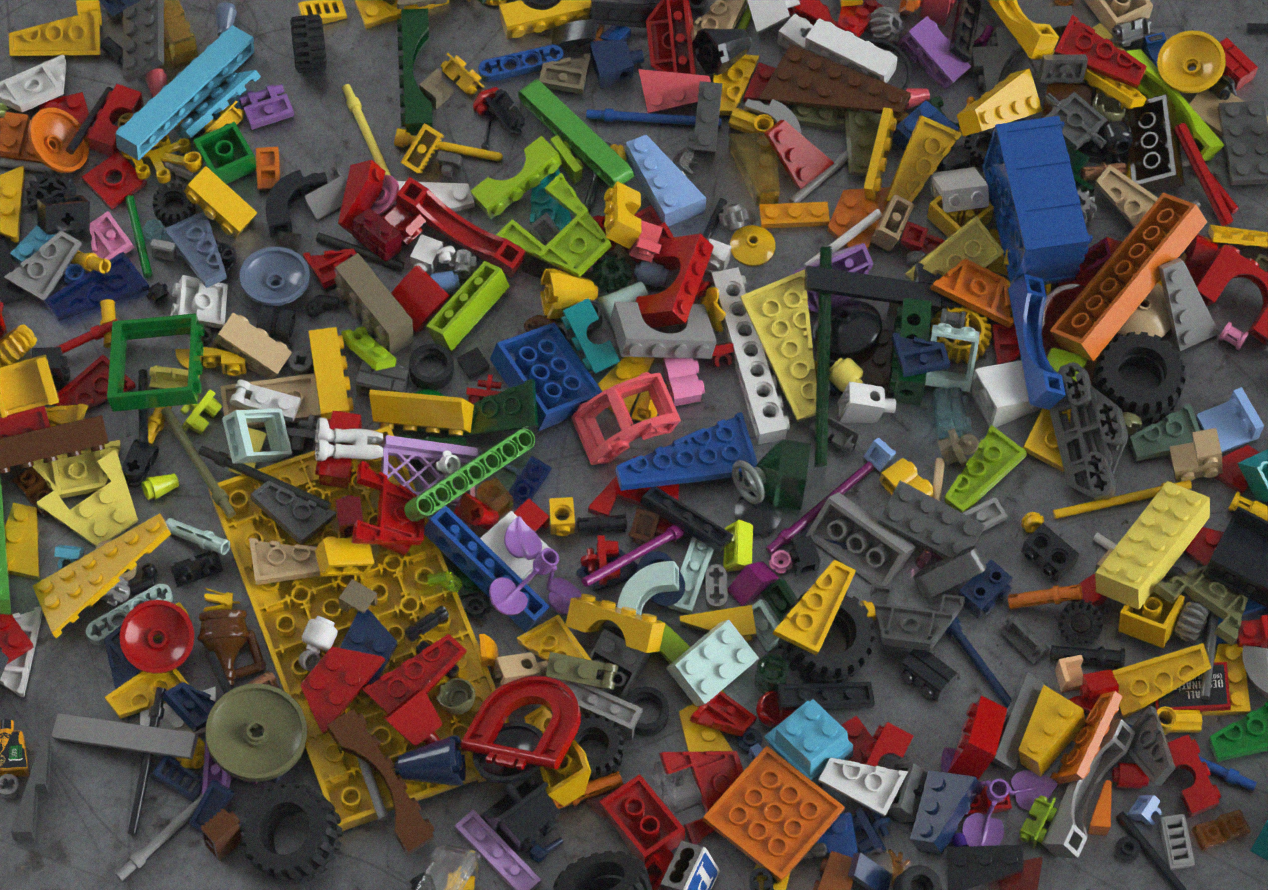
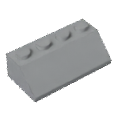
M839 492L828 497L806 536L811 535L813 542L845 565L855 569L856 573L870 583L880 586H888L905 566L916 548L896 532L879 524V520ZM824 539H829L841 543L846 541L848 549L844 550L841 548V546L828 542Z

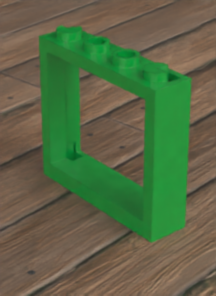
M196 313L113 321L107 399L113 412L197 404L198 394H201L202 391L199 375H202L203 372L200 356L204 353L201 337L204 336L205 331L204 325L200 324ZM190 334L187 387L124 392L127 340Z

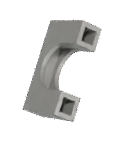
M637 302L614 303L610 321L621 357L712 358L717 340L704 304H693L686 324L678 325L680 332L668 334L656 331L644 322Z

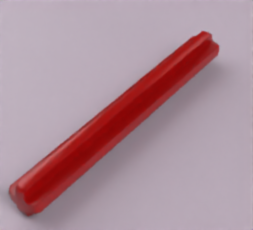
M1185 123L1178 124L1174 127V132L1220 225L1227 226L1231 224L1233 218Z

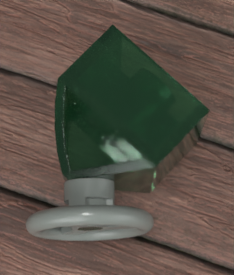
M782 439L763 456L755 468L746 461H736L732 466V477L737 490L752 504L761 503L766 493L773 506L801 510L811 443ZM740 467H741V471H742V474H743L742 482H741V479H740V476H739V468H740ZM745 488L750 489L757 497L752 496Z

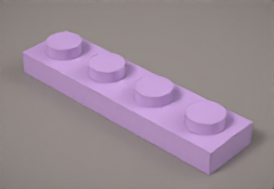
M474 810L455 824V830L513 890H534L541 884V879Z

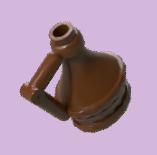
M234 609L202 612L199 614L201 627L197 640L202 642L209 652H215L231 686H234L236 678L254 674L266 668L256 635L253 630H248L245 622L247 613L245 610ZM247 641L254 663L234 669L238 652Z

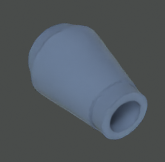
M219 3L215 9L218 36L234 25L237 11L235 10V5L231 3Z

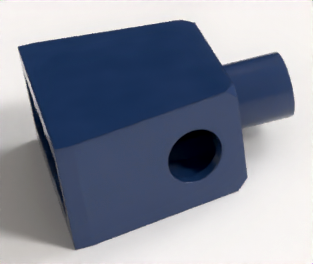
M627 41L590 42L589 53L591 54L592 65L600 89L631 79L633 77L634 64L644 63L642 49L629 51Z

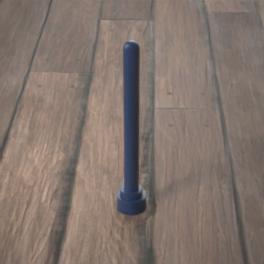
M956 616L944 633L956 639L1005 707L1008 708L1012 698L961 631L963 629L961 627L962 623Z

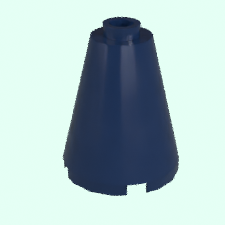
M453 735L399 755L398 760L395 761L396 775H400L403 780L454 786L464 785L462 781L466 779L465 755H461L458 747H461L460 737Z

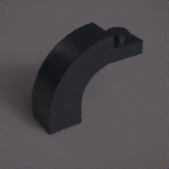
M297 170L284 176L273 186L265 206L270 238L293 233L289 214L292 205L305 195L327 184L325 172L312 173L303 177L301 170Z

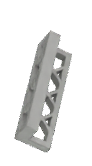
M561 681L575 694L581 716L585 715V718H590V714H595V718H600V715L605 716L606 722L610 719L615 722L614 728L619 727L621 736L630 740L633 739L635 726L643 712V708L595 687Z

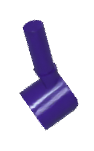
M962 833L954 834L949 844L953 843L954 847H967L965 835Z

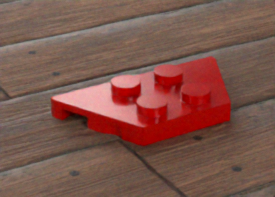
M331 647L300 684L316 722L324 735L328 732V724L342 715L386 661L385 658L378 655Z

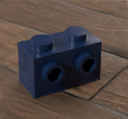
M992 559L986 564L987 568L982 573L972 577L958 593V596L965 597L964 607L978 619L984 613L988 615L996 606L995 602L1000 597L1004 599L1012 590L1010 585L1013 577Z

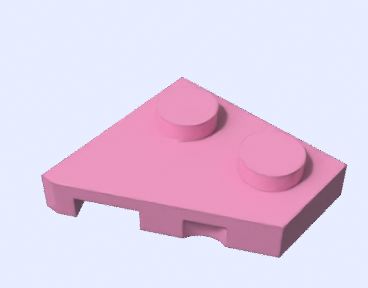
M109 211L90 223L92 251L99 258L108 259L112 264L135 248Z

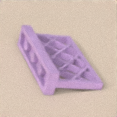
M386 435L383 442L379 444L383 448L381 472L387 475L388 479L393 475L402 486L416 495L424 492L445 476L444 474L440 475L432 466L435 462L440 461L444 451H450L452 455L457 456L461 465H465L478 456V448L389 435ZM388 455L396 456L402 464L394 469L388 462ZM419 459L425 467L417 472L409 461ZM403 466L413 475L407 482L397 472ZM426 469L436 478L430 485L420 475ZM417 479L425 489L421 492H416L409 483ZM475 486L468 490V494L474 497ZM457 497L450 504H458L461 497Z

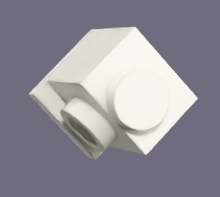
M709 239L714 248L705 273L711 274L712 272L726 269L730 260L731 246Z

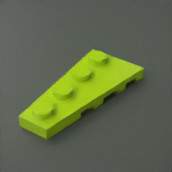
M991 425L987 430L985 438L980 441L978 450L972 458H969L965 469L958 475L945 495V503L961 513L969 510L1027 456V451Z

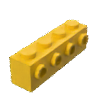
M337 327L310 330L309 340L321 418L331 419L333 410L347 413L354 411L352 397L347 398V391L351 390L349 376L344 377L343 370H348L346 356H341L340 352L341 349H344L343 335L338 336Z

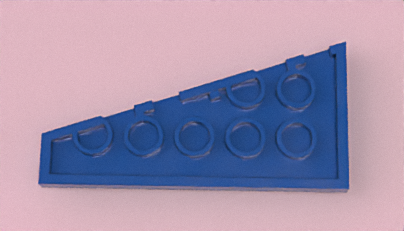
M739 412L729 420L725 421L723 419L718 421L715 426L708 429L702 428L674 440L671 445L664 448L662 446L658 447L648 455H640L616 466L615 473L620 490L622 491L733 478L732 466L738 460L746 461L753 468L759 467L743 413ZM741 467L739 468V476H740V477L743 476L742 471H741Z

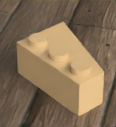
M232 313L210 346V348L222 349L243 357L245 363L248 364V369L267 379H274L292 353L284 343L276 342L269 337L265 330L254 327L247 318Z

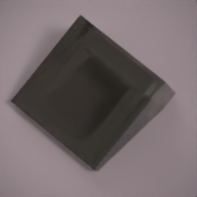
M526 253L522 271L541 279L544 270L549 268V263Z

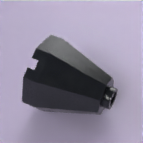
M704 28L697 31L693 44L695 49L699 48V54H696V57L705 72L710 75L713 73L714 75H720L725 73L749 51L752 40L749 33L744 29Z

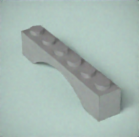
M1122 719L1111 720L1109 724L1110 729L1100 743V751L1093 758L1089 774L1083 780L1070 782L1042 842L1055 857L1078 858L1088 838L1086 815L1091 797L1107 771L1127 753L1136 733Z

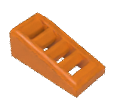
M1106 780L1100 791L1088 827V834L1106 836L1111 827V780Z

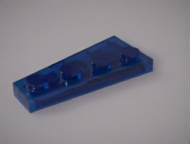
M124 252L109 260L111 268L108 273L105 272L103 274L93 270L45 299V304L56 319L60 321L101 307L100 302L102 300L111 299L115 302L147 291L150 288L149 284Z

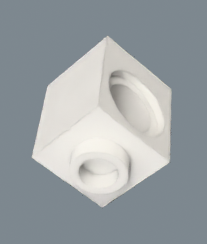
M421 234L410 255L411 268L413 269L416 265H419L428 275L434 273L439 262L437 251L443 248V243Z

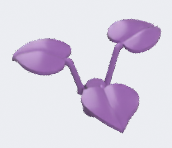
M518 516L511 522L505 532V547L515 558H523L525 556L527 560L534 559L533 571L517 587L508 578L500 577L494 580L489 588L492 605L502 614H519L528 603L526 595L520 590L536 574L546 575L549 573L546 587L550 591L548 602L558 613L568 615L571 598L581 597L582 592L563 578L553 579L554 572L557 570L556 565L559 562L557 552L551 548H545L541 551L542 542L540 538Z
M944 748L941 756L942 772L948 773L956 751L955 748ZM1030 770L1016 773L1011 778V787L1003 779H995L992 782L989 780L979 781L981 786L988 787L986 795L991 801V805L986 816L981 813H974L964 821L962 834L965 835L967 845L996 846L1001 843L1004 836L1003 823L997 818L990 817L996 804L1003 801L1008 793L1015 795L1016 804L1020 808L1030 811L1035 798H1038L1040 795L1045 796L1049 800L1057 786V782L1045 774L1040 777Z

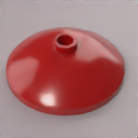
M150 600L137 605L127 614L121 625L119 638L123 654L134 667L146 673L162 674L178 668L186 661L193 649L195 635L192 622L182 608L169 601ZM157 635L162 636L163 638L162 642L159 644L153 641L154 637Z

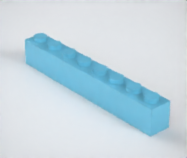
M233 25L222 32L216 41L208 45L203 53L194 58L190 65L183 71H180L154 98L149 99L146 105L139 112H135L125 125L118 128L115 133L117 148L139 161L254 53V38Z

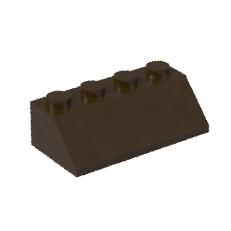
M1167 95L1147 99L1144 106L1133 107V109L1126 108L1124 115L1125 124L1133 136L1132 145L1128 150L1132 180L1144 189L1166 191L1185 186L1180 143L1174 132L1177 120L1175 105Z

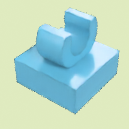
M61 544L56 546L54 557H61L58 560V568H64L65 560H70L73 563L77 559L82 558L84 547Z

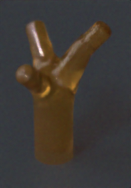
M889 849L888 853L891 856L893 865L891 886L893 887L896 877L903 872L911 861L907 859L905 862H902L903 852H899L897 857L893 850Z

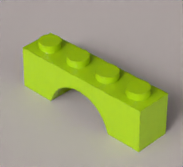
M540 136L524 149L526 156L525 165L515 177L507 180H494L487 177L470 190L474 202L490 219L503 213L506 207L514 201L520 200L524 193L538 186L542 179L556 172L559 166L562 165L558 152L543 136Z

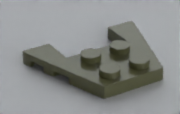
M1207 565L1189 571L1183 577L1175 576L1169 582L1164 583L1162 581L1156 585L1154 592L1168 602L1172 603L1184 592L1193 601L1202 604L1215 616L1222 618L1223 621L1217 626L1214 634L1230 645L1235 643L1248 598L1203 575Z

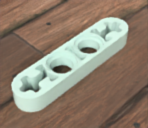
M157 584L92 621L86 628L88 641L93 645L104 644V638L119 627L112 623L115 616L121 615L126 617L136 604L149 601L148 598H151V600H162L157 597V594L160 592L163 595L165 594V601L172 602L173 595L170 587L165 584ZM106 622H108L111 631H108V628L105 626ZM97 629L101 631L102 635L98 637L96 634L94 635L93 631Z

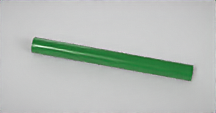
M129 195L125 197L139 260L144 278H149L153 274L134 196Z

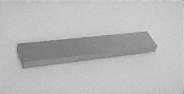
M57 713L52 738L193 760L198 735L191 732Z

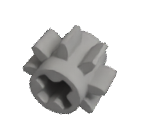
M739 203L727 204L723 206V213H719L720 223L723 226L727 225L728 230L743 227L744 220L749 219L747 209L740 207Z
M457 250L454 256H451L449 271H454L453 274H458L459 278H468L471 276V272L476 271L477 257H472V253L468 250Z
M120 576V581L101 598V600L116 607L118 602L124 603L130 595V587L127 586L128 581Z

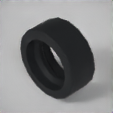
M422 345L414 350L410 356L409 374L412 381L419 388L438 390L449 384L453 377V358L451 353L441 345ZM428 357H436L444 362L445 371L439 376L426 377L419 373L417 367L421 360Z
M644 686L629 692L624 700L634 704L638 700L647 699L652 700L659 706L660 715L656 721L648 724L637 722L635 726V734L646 737L657 734L665 727L669 715V705L662 692L655 688Z

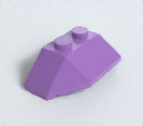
M865 243L832 253L831 267L834 270L868 274L873 266ZM820 259L807 266L820 267ZM807 266L796 270L792 274L805 270ZM807 291L808 308L818 314L819 292ZM831 294V305L847 301L853 297Z

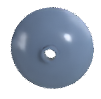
M268 247L254 252L244 261L240 269L239 278L244 293L250 299L263 305L279 306L295 301L306 291L310 281V271L305 259L297 252L283 247Z

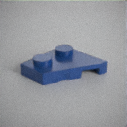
M850 812L840 814L816 842L826 844L827 854L834 851L853 858V854L858 853L853 817Z

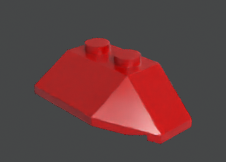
M661 0L646 20L650 64L657 71L697 75L696 49L693 44L695 40L693 18L689 0Z

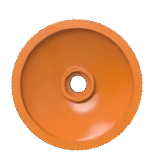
M58 108L42 109L32 117L29 123L28 137L32 150L44 165L54 171L71 173L81 168L88 158L89 143L85 136L74 154H69L66 151L67 146L81 125L72 115Z

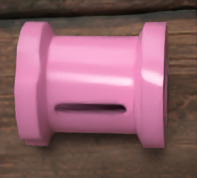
M1228 322L1220 334L1219 340L1229 342L1239 351L1249 333L1247 331H1240L1233 327L1231 322Z

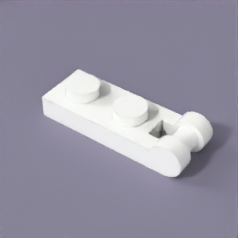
M245 380L237 381L235 386L236 393L232 394L230 399L232 405L247 410L282 409L284 419L294 422L301 404V398L252 385ZM245 394L251 395V398L246 399L244 398Z

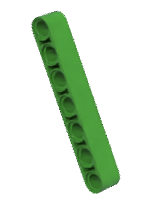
M535 79L518 91V97L523 105L556 136L558 135L563 142L566 141L570 149L611 188L617 181L625 184L634 177L631 167L538 79Z
M523 428L507 436L406 503L404 510L407 518L411 521H419L438 511L531 449L535 444L534 434L531 430Z

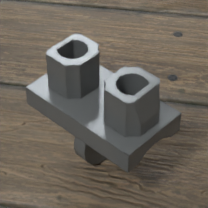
M310 414L308 421H299V427L307 428V430L288 428L287 434L290 438L292 451L303 452L305 440H312V451L315 450L317 444L315 443L316 431H314L317 425L315 415Z

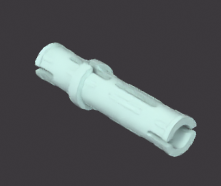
M169 518L166 521L171 534L199 544V547L202 549H211L222 555L228 553L230 549V541L215 536L209 530L202 531L176 521L173 518Z

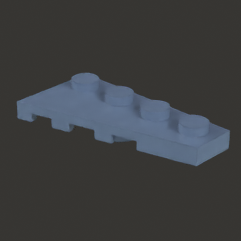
M203 211L164 229L168 239L175 243L177 251L206 288L227 279L210 222Z

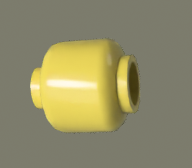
M840 358L829 369L831 373L829 380L841 392H844L849 382L863 383L861 380L863 370L851 358L844 360Z

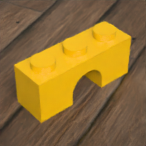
M617 181L612 188L607 189L604 195L606 238L630 249L642 233L641 219L634 216L641 207V193Z

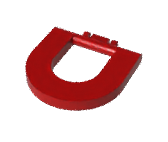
M528 676L506 683L492 692L483 702L461 741V749L488 755L486 762L493 764L495 761V764L509 768L516 766L517 769L523 770L526 764L558 769L578 732L581 722V712L576 696L563 682L545 676ZM529 704H540L548 707L553 712L552 718L533 752L493 744L506 719L516 709Z

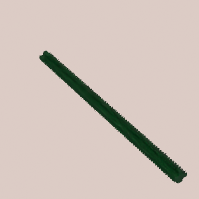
M822 246L820 248L819 265L821 268L832 269L831 246ZM820 292L818 299V366L816 375L817 407L815 410L816 443L814 449V467L817 468L827 466L829 341L831 325V294Z

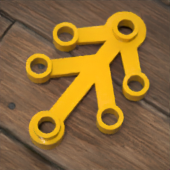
M169 135L164 136L154 146H158V149L150 150L143 156V158L151 160L159 183H167L171 180L170 171L165 168L162 161L183 165L190 172H198L203 165L199 152H189L191 150L189 139L181 138L171 144ZM121 151L125 159L132 160L135 164L139 179L150 177V168L147 164H144L142 158L138 161ZM179 151L180 153L187 154H185L184 156H179L170 153Z

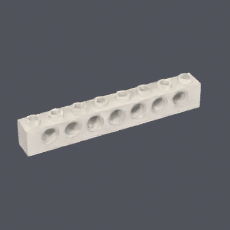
M739 267L712 272L711 287L719 289L718 304L726 313L725 318L721 322L727 342L733 343L734 352L731 355L758 445L786 439L787 430L790 429L788 417L783 416L782 409H784L781 395L777 396L776 393L777 380L775 375L770 373L771 364L764 353L760 340L740 299V296L746 294V278L740 274ZM733 293L737 296H729L728 294ZM735 313H740V314H742L743 316H736V315H734V314H735ZM741 333H746V334H748L749 336H742V335H740V334H741ZM753 353L755 356L751 357L747 356L746 354ZM753 373H758V374H760L761 376H760V377H755V376H753L752 374H753ZM763 393L767 397H760L758 394ZM765 414H771V415H773L774 417L768 418V417H766V416H764V415H765Z

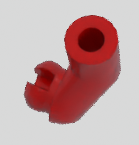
M493 87L479 92L473 103L474 112H477L480 116L485 115L488 110L485 98H494L496 96L495 92L499 89Z

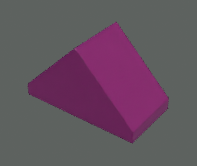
M763 561L745 566L728 587V593L740 606H746L759 596L763 590L777 581L779 577Z

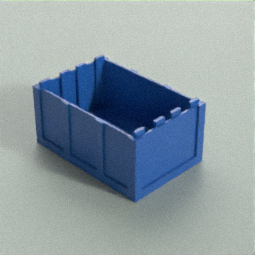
M1059 116L995 124L982 168L986 183L988 184L991 205L994 207L993 214L1001 248L1004 250V258L1006 249L1008 250L1009 265H1006L1010 286L1023 274L1042 278L1044 285L1074 281L1076 278L1075 274L1080 272L1079 264L1084 262V255L1088 252L1087 245L1093 239L1092 235L1087 233L1080 205L1081 202L1077 193L1070 158L1062 132L1065 124L1064 121H1060Z

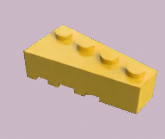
M1030 68L1011 73L1004 81L996 84L992 90L984 93L980 99L959 112L957 118L963 133L962 135L967 136L995 127V124L1008 123L1042 112Z

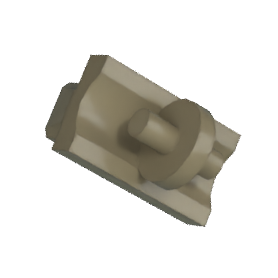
M955 428L948 430L949 437L938 441L941 454L944 456L947 465L959 461L961 467H964L967 463L964 454L971 455L978 450L979 442L972 434H965L959 439Z

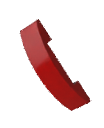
M907 221L900 242L911 251L925 257L945 240L927 234L928 228Z

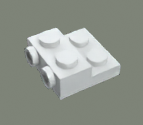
M182 275L179 282L175 283L172 296L177 298L176 304L173 303L170 315L196 313L200 324L222 329L225 325L228 284L219 282L206 288L199 278Z

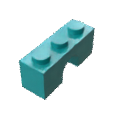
M589 298L563 310L564 316L561 317V320L567 330L571 328L575 336L571 338L577 351L582 350L585 356L582 361L588 372L592 371L595 375L620 362L610 340L603 344H594L587 337L588 326L599 320Z

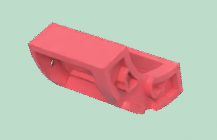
M649 372L619 383L601 392L589 401L580 404L578 410L571 417L591 465L611 463L618 455L630 448L628 443L642 437V440H646L655 436L669 434L681 421L661 373L650 374ZM648 391L659 416L633 424L623 399ZM611 405L621 431L605 441L595 417Z

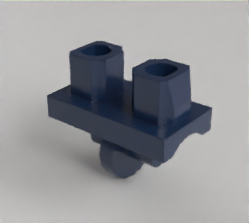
M862 807L855 810L857 814L853 817L855 835L863 830L868 835V837L857 842L861 852L866 856L876 851L880 854L887 851L878 832L880 831L883 838L890 835L887 827L892 823L890 818H881L878 813L872 815L875 823H872L868 813Z

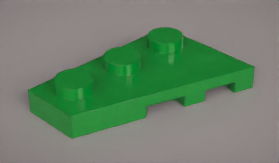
M1268 702L1264 703V706L1256 711L1246 714V717L1236 723L1229 724L1209 737L1208 742L1216 762L1268 751Z

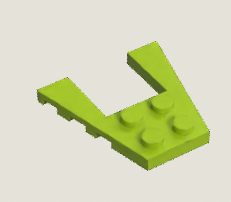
M560 173L545 187V191L575 216L568 225L546 246L513 219L496 235L510 240L524 249L526 253L577 277H581L611 247V242L606 238L598 223L589 214L585 205L579 200L576 192L567 183L564 175Z

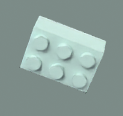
M726 620L718 623L666 669L697 707L709 702L758 660L759 657L731 621Z

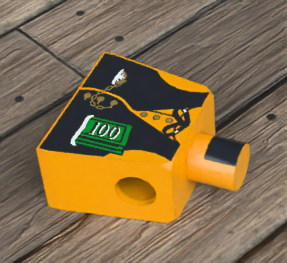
M2 719L0 720V776L12 774L15 777H29L30 767L23 732L14 731L13 720Z

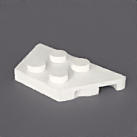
M60 55L1 81L0 103L17 111L24 112L63 95L67 64L65 56Z
M39 606L35 607L34 611L21 615L19 612L12 614L34 646V648L7 664L0 679V684L20 697H25L43 614L42 608Z

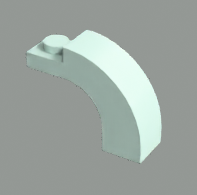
M674 561L658 562L639 570L628 580L622 589L617 607L621 609L622 607L636 609V614L641 615L645 603L652 596L661 592L679 591V567Z

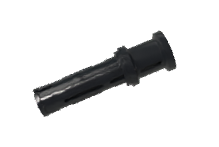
M1051 645L1050 661L1082 655V663L1096 664V667L1103 668V666L1123 668L1125 664V648L1111 650L1100 646L1097 649Z

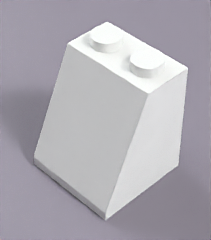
M1022 360L975 370L970 393L989 426L993 425L996 428L1041 409L1029 403Z

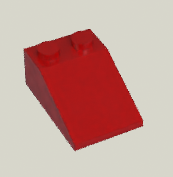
M640 774L599 801L630 852L644 864L653 854L666 849L672 851L679 846L681 840L685 841V828Z

